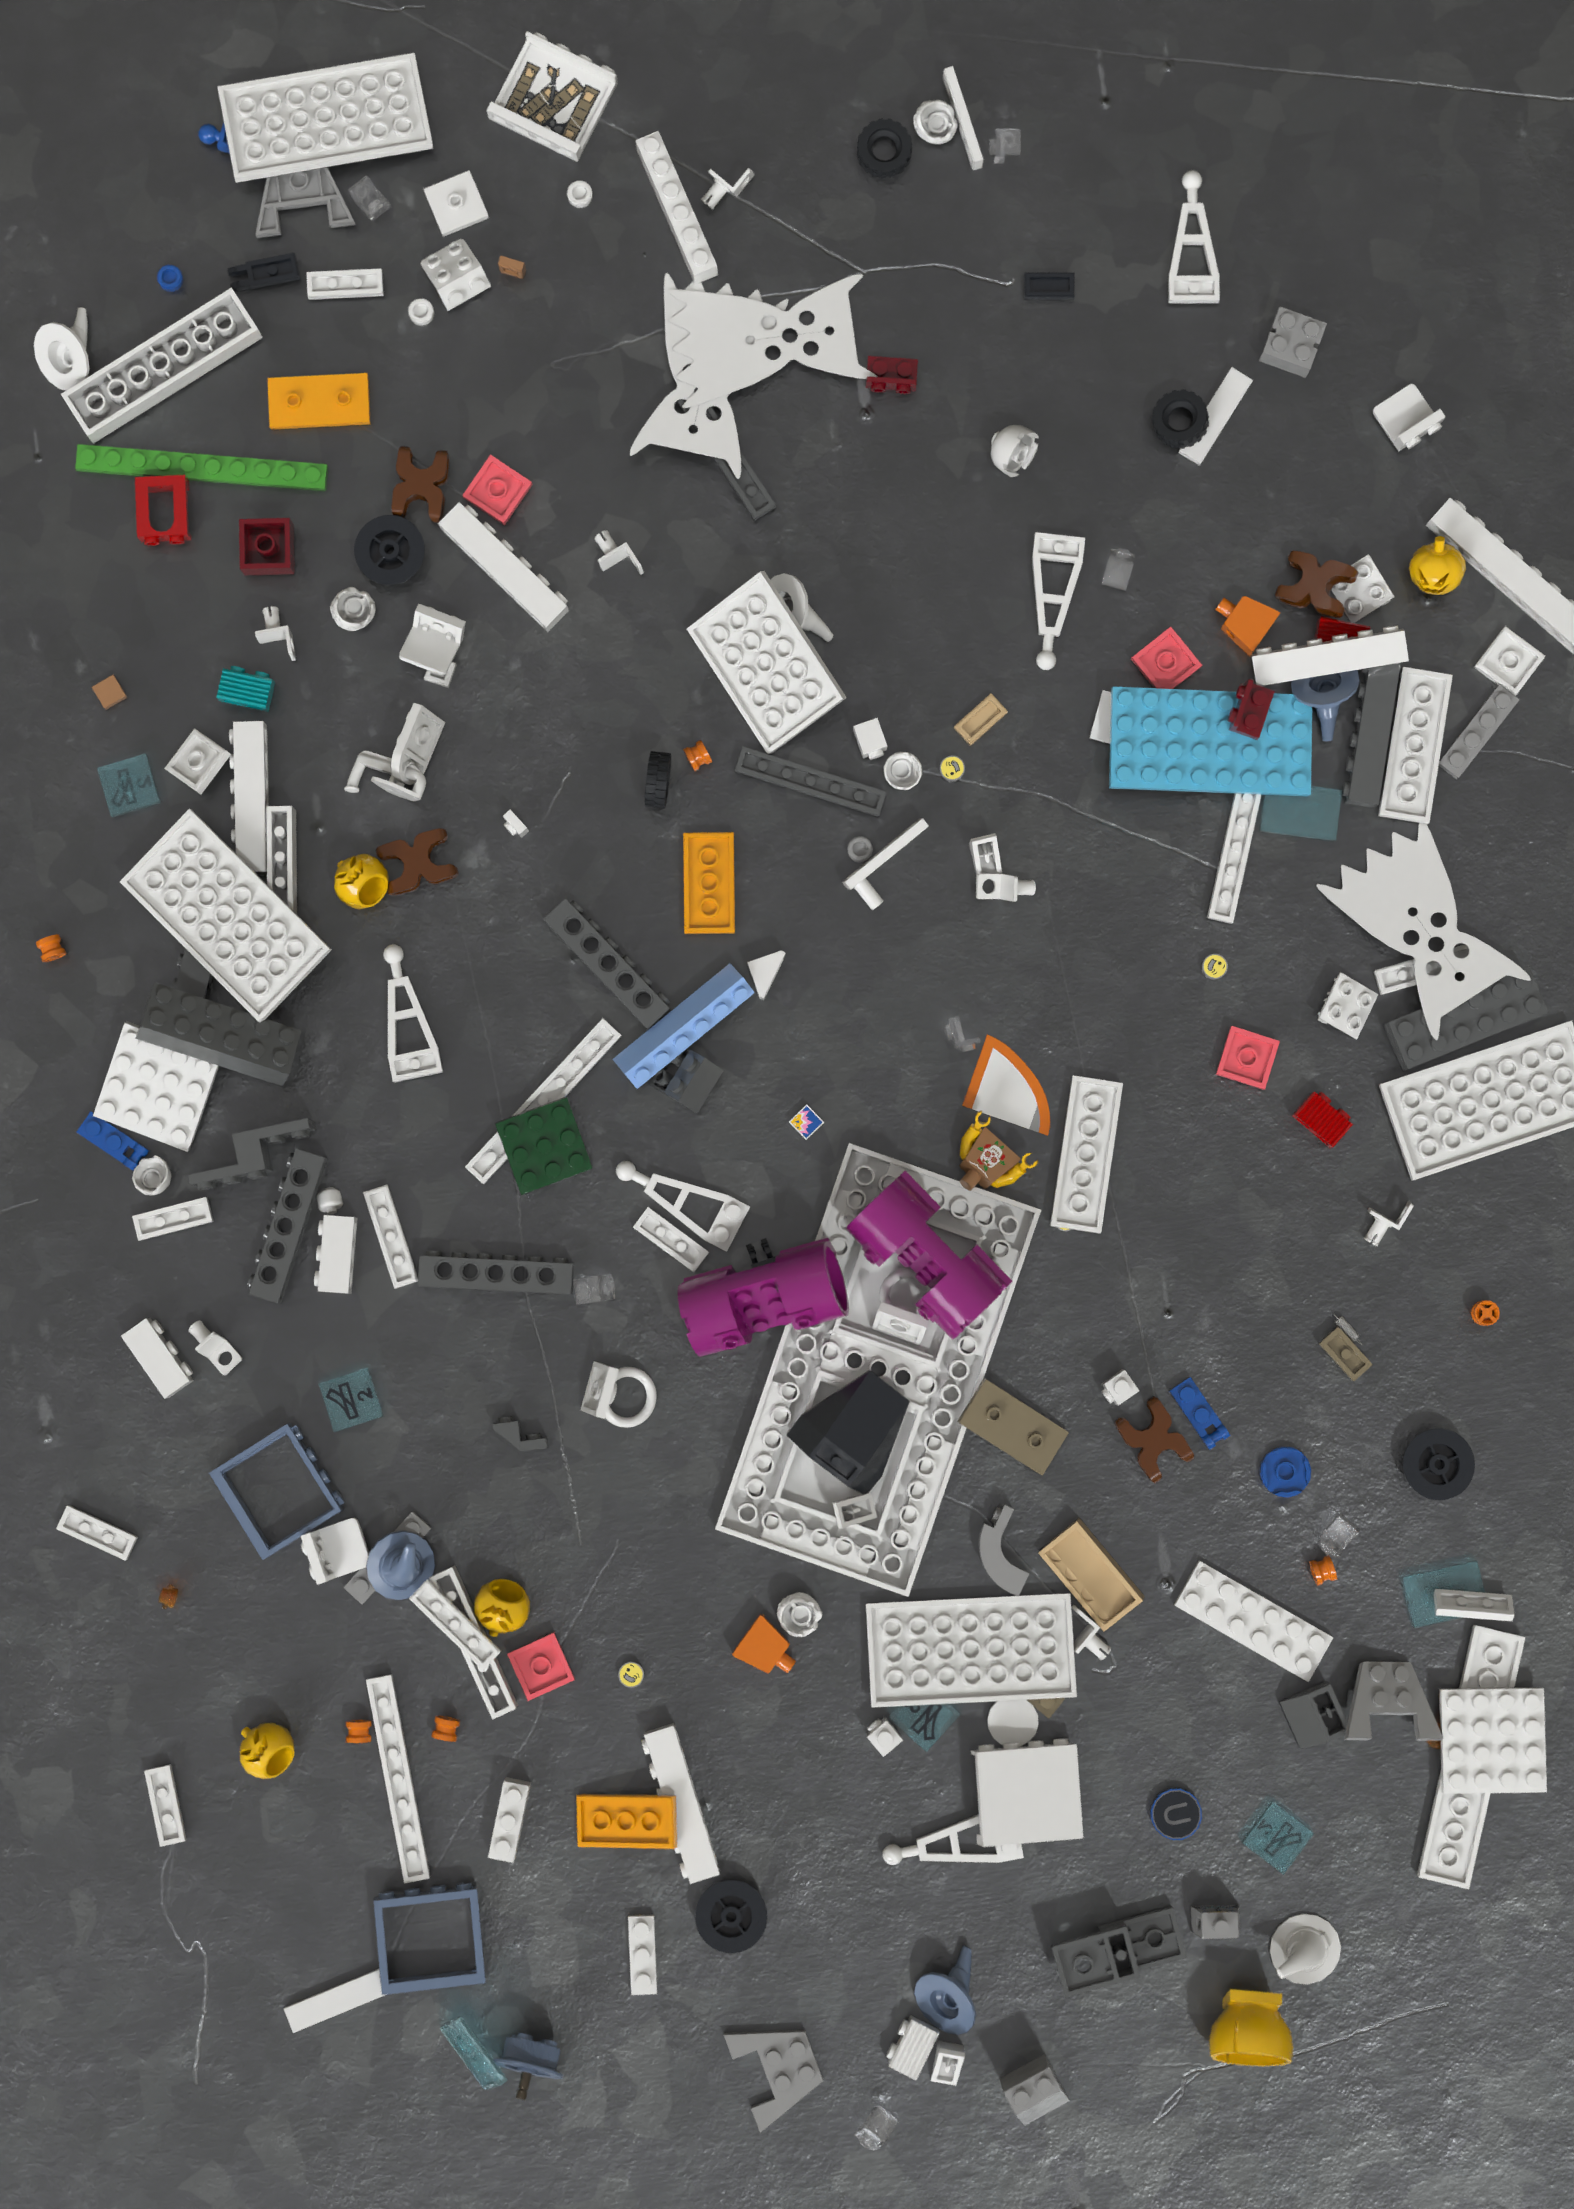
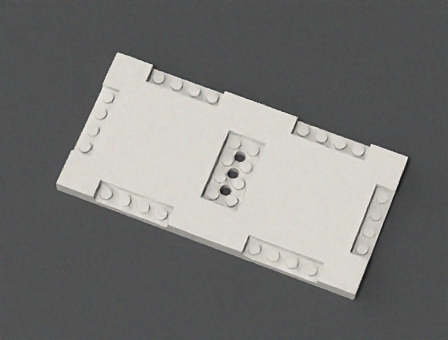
M849 1143L815 1240L828 1237L836 1251L846 1285L849 1314L846 1317L805 1329L795 1330L791 1323L785 1326L715 1529L909 1597L966 1431V1427L957 1421L986 1373L1041 1209L977 1187L969 1191L960 1184V1181ZM904 1171L941 1207L925 1223L960 1259L974 1246L978 1245L1013 1281L987 1309L966 1326L953 1340L931 1320L928 1322L920 1345L872 1329L880 1306L879 1293L883 1281L894 1271L907 1267L899 1262L896 1252L880 1267L876 1264H871L865 1258V1252L861 1249L862 1246L845 1228ZM901 1279L890 1290V1302L892 1306L907 1307L913 1310L915 1314H919L918 1307L915 1304L928 1292V1289L916 1279ZM852 1353H857L862 1358V1363L857 1368H851L847 1364V1358ZM880 1361L885 1364L886 1372L879 1377L910 1400L883 1475L869 1492L872 1494L877 1518L839 1529L833 1501L862 1495V1493L849 1488L809 1458L786 1433L804 1412L868 1370H871L872 1364ZM900 1370H906L910 1375V1380L905 1385H900L895 1380V1375Z

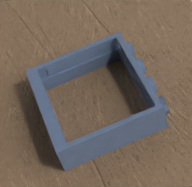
M291 1423L284 1425L209 1473L262 1560L270 1557L344 1510L342 1496L337 1490L333 1492L328 1484L331 1482L329 1475L324 1468L319 1469L315 1463L318 1460L316 1454L311 1447L306 1448L302 1442L304 1438L303 1433L297 1425L293 1427ZM285 1435H288L332 1508L271 1546L226 1472Z
M463 1882L456 1884V1888L446 1889V1885H437L430 1887V1891L420 1892V1888H411L404 1890L405 1894L394 1895V1891H386L385 1893H379V1897H374L382 1995L486 1983L477 1885L472 1886L471 1883ZM470 1898L476 1969L389 1979L382 1908Z

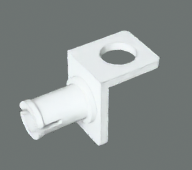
M748 168L734 187H732L710 169L708 172L714 178L715 183L701 200L713 210L726 192H731L737 197L753 178V171Z
M608 530L602 531L606 541L603 540L600 534L595 536L594 540L605 554L598 559L602 571L607 570L629 556L640 575L644 573L641 564L627 542L618 547Z
M270 606L271 612H269L268 607L264 608L263 614L266 629L255 631L258 642L263 644L286 639L288 653L292 661H296L293 635L288 625H280L279 608Z
M977 874L976 877L977 899H1002L1016 902L1017 895L1032 896L1035 894L1036 885L1032 879L1018 880L1017 876L1008 874ZM991 879L994 883V889L991 893L986 894L982 886L985 880Z
M1408 1201L1396 1222L1369 1207L1368 1212L1374 1216L1375 1221L1364 1239L1378 1246L1388 1227L1400 1230L1414 1204Z
M196 1321L190 1326L188 1331L200 1343L195 1350L207 1357L221 1374L227 1375L242 1361V1357L233 1346L219 1334L211 1333L202 1321ZM224 1352H230L232 1354L231 1362L225 1366L221 1365L219 1362L220 1355Z
M1073 1604L1071 1608L1089 1623L1074 1640V1651L1078 1654L1086 1647L1098 1659L1103 1660L1107 1656L1099 1648L1109 1654L1111 1647L1095 1635L1100 1627Z

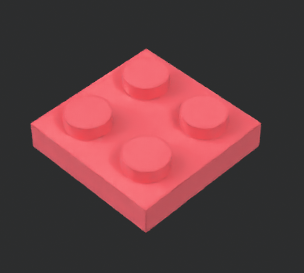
M490 454L462 496L505 525L533 484L530 480Z
M1172 627L1164 631L1131 658L1154 688L1159 689L1176 688L1202 667V664Z
M1230 1026L1215 1075L1264 1090L1280 1041Z
M555 1632L507 1654L528 1701L575 1680Z

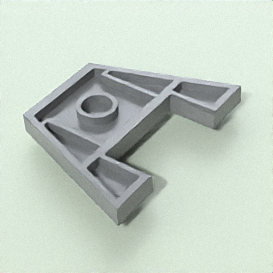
M323 167L267 177L255 236L256 238L281 235L278 211L327 204L331 228L355 225V222L328 168Z
M1362 1662L1359 1664L1344 1740L1371 1739L1369 1715H1413L1417 1741H1440L1444 1739L1411 1662Z
M805 2030L724 2033L732 2059L757 2050L774 2098L751 2106L760 2133L823 2081Z

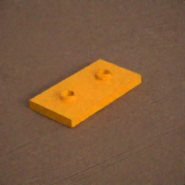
M368 373L267 378L270 429L370 424Z
M734 832L683 833L684 934H735Z
M576 1795L577 1847L677 1848L676 1795Z

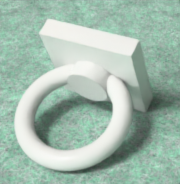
M903 1268L894 1271L883 1281L879 1293L880 1306L872 1329L920 1345L929 1320L924 1319L920 1314H915L913 1310L907 1307L892 1306L890 1302V1290L897 1281L905 1278L916 1279V1273L911 1268Z
M594 1361L580 1410L595 1417L606 1418L610 1423L619 1427H634L643 1423L653 1412L657 1399L656 1388L650 1376L641 1369L635 1367L617 1369ZM623 1377L638 1379L646 1390L647 1397L643 1409L632 1417L618 1416L609 1406L616 1395V1381Z

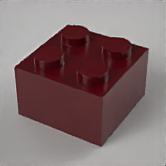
M290 518L239 519L240 570L244 575L295 574L294 524Z

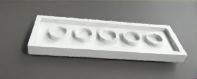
M1408 667L1401 668L1378 816L1423 824L1430 823L1453 675Z
M1072 1076L1050 1226L1101 1234L1123 1083Z
M1199 1560L1174 1603L1176 1607L1307 1682L1310 1681L1333 1639L1327 1633Z

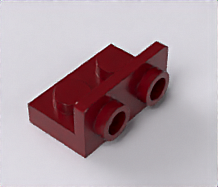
M868 356L867 370L874 373L877 377L868 376L866 388H871L873 392H885L886 389L896 390V393L910 394L911 391H916L918 359Z
M1248 679L1244 684L1240 683L1235 698L1239 699L1236 708L1232 707L1227 721L1231 722L1230 731L1258 740L1275 691L1253 684L1254 680Z

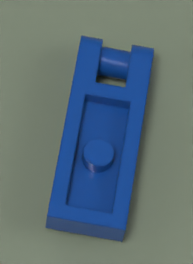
M90 1111L77 1130V1133L134 1171L136 1166L139 1165L140 1159L143 1156L146 1157L150 1150L109 1122L93 1116L94 1112ZM129 1147L134 1150L130 1158L124 1155Z
M1188 1377L1169 1390V1393L1209 1450L1216 1446L1215 1443L1219 1440H1225L1230 1437L1228 1430L1217 1417L1191 1377ZM1213 1424L1216 1431L1208 1435L1205 1429Z

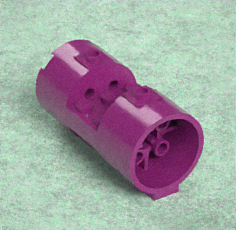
M904 1171L845 1229L862 1246L861 1249L865 1252L864 1256L871 1264H876L880 1267L894 1252L898 1254L899 1262L907 1268L910 1267L916 1273V1279L923 1286L928 1285L930 1288L915 1304L918 1307L919 1314L924 1319H930L932 1322H935L953 1340L966 1326L987 1309L1013 1281L978 1245L974 1246L960 1259L925 1223L941 1207Z
M828 1237L782 1250L780 1255L775 1257V1262L738 1273L735 1272L732 1265L684 1278V1282L678 1286L679 1310L681 1318H684L689 1331L686 1335L693 1350L699 1357L749 1344L752 1341V1333L763 1332L768 1328L788 1325L790 1323L795 1330L805 1329L846 1317L849 1314L845 1281L836 1251Z

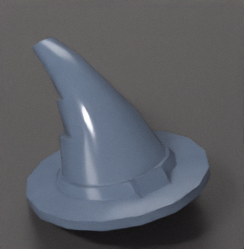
M1358 670L1293 680L1291 682L1294 697L1299 702L1316 708L1317 716L1320 719L1322 741L1333 740L1340 704L1348 700L1357 691L1360 683Z
M403 1530L389 1533L379 1539L370 1550L366 1563L368 1580L375 1591L385 1598L395 1600L410 1598L427 1579L429 1580L435 1568L434 1554L427 1541L416 1533Z
M962 1946L956 1965L947 1976L935 1972L924 1974L916 1983L914 1993L917 2005L923 2015L935 2027L955 2035L967 2033L975 2024L976 2018L974 2004L969 1996L972 1949L967 1946Z

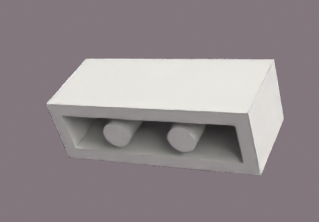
M324 1215V1219L319 1221L318 1235H322V1244L317 1246L316 1260L320 1261L319 1271H315L314 1286H318V1291L347 1294L352 1292L357 1231L356 1217Z
M146 1318L121 1335V1337L163 1398H170L194 1381L190 1376L193 1374V1371L185 1361L181 1363L176 1355L179 1352L172 1341L169 1340L167 1342L162 1335L164 1329L156 1319L152 1321L151 1318Z
M509 1777L505 1778L488 1858L514 1862L531 1782Z

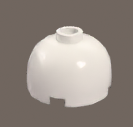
M1010 425L996 432L991 440V458L994 465L1010 477L1019 475L1016 471L1021 466L1025 470L1034 458L1038 448L1035 438H1038V435L1022 425Z

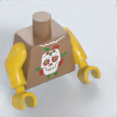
M982 1110L977 1112L975 1124L972 1123L963 1135L960 1145L959 1156L962 1161L959 1166L966 1172L960 1180V1184L969 1191L977 1184L984 1189H987L989 1186L999 1188L1013 1184L1026 1173L1027 1168H1033L1038 1164V1160L1033 1165L1027 1163L1026 1159L1032 1152L1025 1154L1022 1158V1163H1018L1021 1158L985 1127L990 1123L991 1116L988 1117L986 1122L979 1121L978 1117L981 1115Z

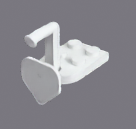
M413 703L411 710L407 714L403 730L397 738L392 758L369 751L361 752L350 773L347 786L344 788L345 791L351 793L359 792V781L365 767L391 774L389 781L374 776L371 779L373 783L385 791L410 801L420 800L426 787V778L423 774L431 759L445 722L424 706ZM414 784V787L412 791L404 788V785Z

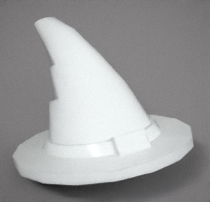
M83 307L77 309L73 327L69 328L64 324L51 322L43 325L35 336L34 351L39 368L48 381L61 390L67 391L86 379L89 374V360L86 352L88 322L86 309Z
M785 573L774 576L771 582L801 628L812 631L827 642L831 641L833 634L808 604V595L803 583L796 576Z
M1302 1913L1289 1917L1277 1927L1271 1937L1269 1952L1273 1966L1277 1969V1974L1281 1979L1286 1978L1293 1983L1308 1985L1323 1980L1333 1972L1340 1958L1341 1944L1338 1933L1328 1921L1317 1915Z

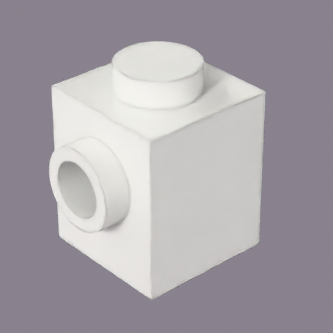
M878 718L853 726V732L863 758L869 757L872 760L884 755L883 751L887 750V743Z
M1123 1369L1101 1383L1104 1387V1390L1101 1392L1110 1404L1114 1402L1115 1405H1120L1139 1392L1130 1376Z
M886 1717L883 1720L878 1718L867 1728L869 1730L866 1733L867 1738L883 1757L903 1741L902 1736Z

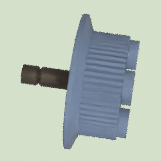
M522 2033L506 2038L502 2058L493 2059L492 2063L506 2069L521 2072L519 2089L516 2094L517 2099L526 2100L531 2075L563 2079V2075L556 2070L561 2051L556 2048L557 2042L545 2039L535 2042L532 2041L533 2036Z

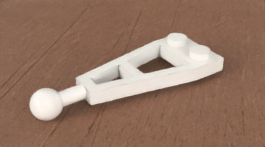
M1190 170L1182 178V184L1187 189V203L1182 205L1168 277V303H1219V272L1203 203H1197V189L1202 184V177L1197 171ZM1188 214H1197L1201 234H1184ZM1182 245H1203L1210 276H1177Z
M1035 532L1032 554L1038 633L1039 635H1044L1043 648L1037 655L1036 663L1043 670H1050L1056 664V656L1052 652L1054 637H1059L1083 563L1085 538ZM1040 560L1074 563L1064 596L1043 593ZM1044 603L1061 605L1055 627H1046Z
M391 944L385 948L383 956L385 961L391 965L393 979L388 980V1060L392 1080L395 1083L443 1073L438 1045L409 977H403L400 962L404 956L403 950L400 946ZM405 986L413 1008L396 1012V988ZM417 1017L430 1048L396 1055V1021Z
M622 1161L616 1167V1175L619 1179L623 1181L633 1180L645 1186L644 1192L703 1240L726 1252L750 1206L726 1194L653 1174L650 1178L636 1171L635 1165L630 1161ZM657 1182L682 1189L674 1206L654 1191ZM689 1192L724 1202L708 1233L680 1212Z
M979 1814L917 1838V1845L900 1848L896 1844H890L883 1850V1859L890 1865L900 1863L902 1858L919 1855L920 1861L995 1863L1024 1857L1021 1844L995 1846L996 1853H960L957 1832L980 1824ZM949 1836L952 1853L926 1852V1844Z

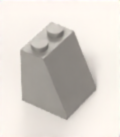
M1045 2054L1000 2078L1003 2092L1015 2115L1024 2125L1070 2101Z

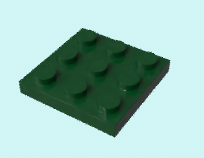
M567 1097L495 1123L521 1195L592 1169Z

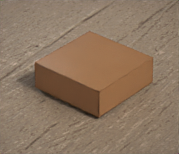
M500 255L498 266L501 273L521 279L524 278L526 272L524 262Z
M114 675L92 687L105 710L127 698Z

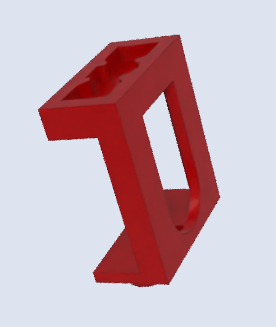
M186 475L135 477L137 537L145 545H159L160 541H169L170 544H184L185 540H192L188 528L187 491H190V483ZM173 492L174 522L167 531L160 532L151 527L149 493Z

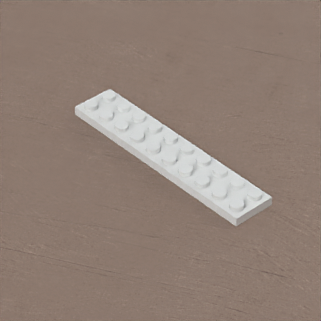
M1473 1625L1459 1689L1514 1688L1525 1637ZM1440 1771L1417 1873L1419 1878L1469 1889L1490 1793L1443 1794Z

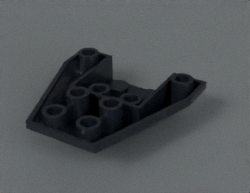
M868 1370L804 1412L786 1435L809 1458L846 1486L862 1494H867L883 1475L910 1400L871 1370Z

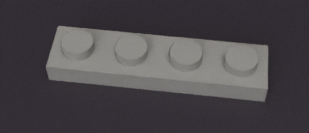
M1499 684L1441 758L1438 766L1455 779H1458L1520 699Z
M412 1511L394 1532L402 1530L413 1532L423 1538L432 1527ZM366 1568L360 1569L344 1586V1589L362 1605L375 1592V1589L368 1580Z

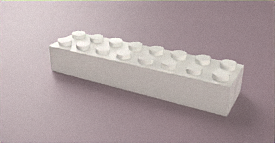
M231 287L63 392L61 396L88 438L94 444L263 337Z

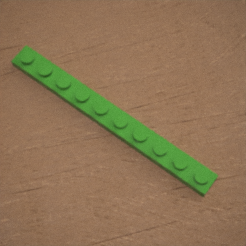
M82 444L77 446L75 469L81 472L143 477L186 475L188 480L317 491H326L328 474L327 464Z

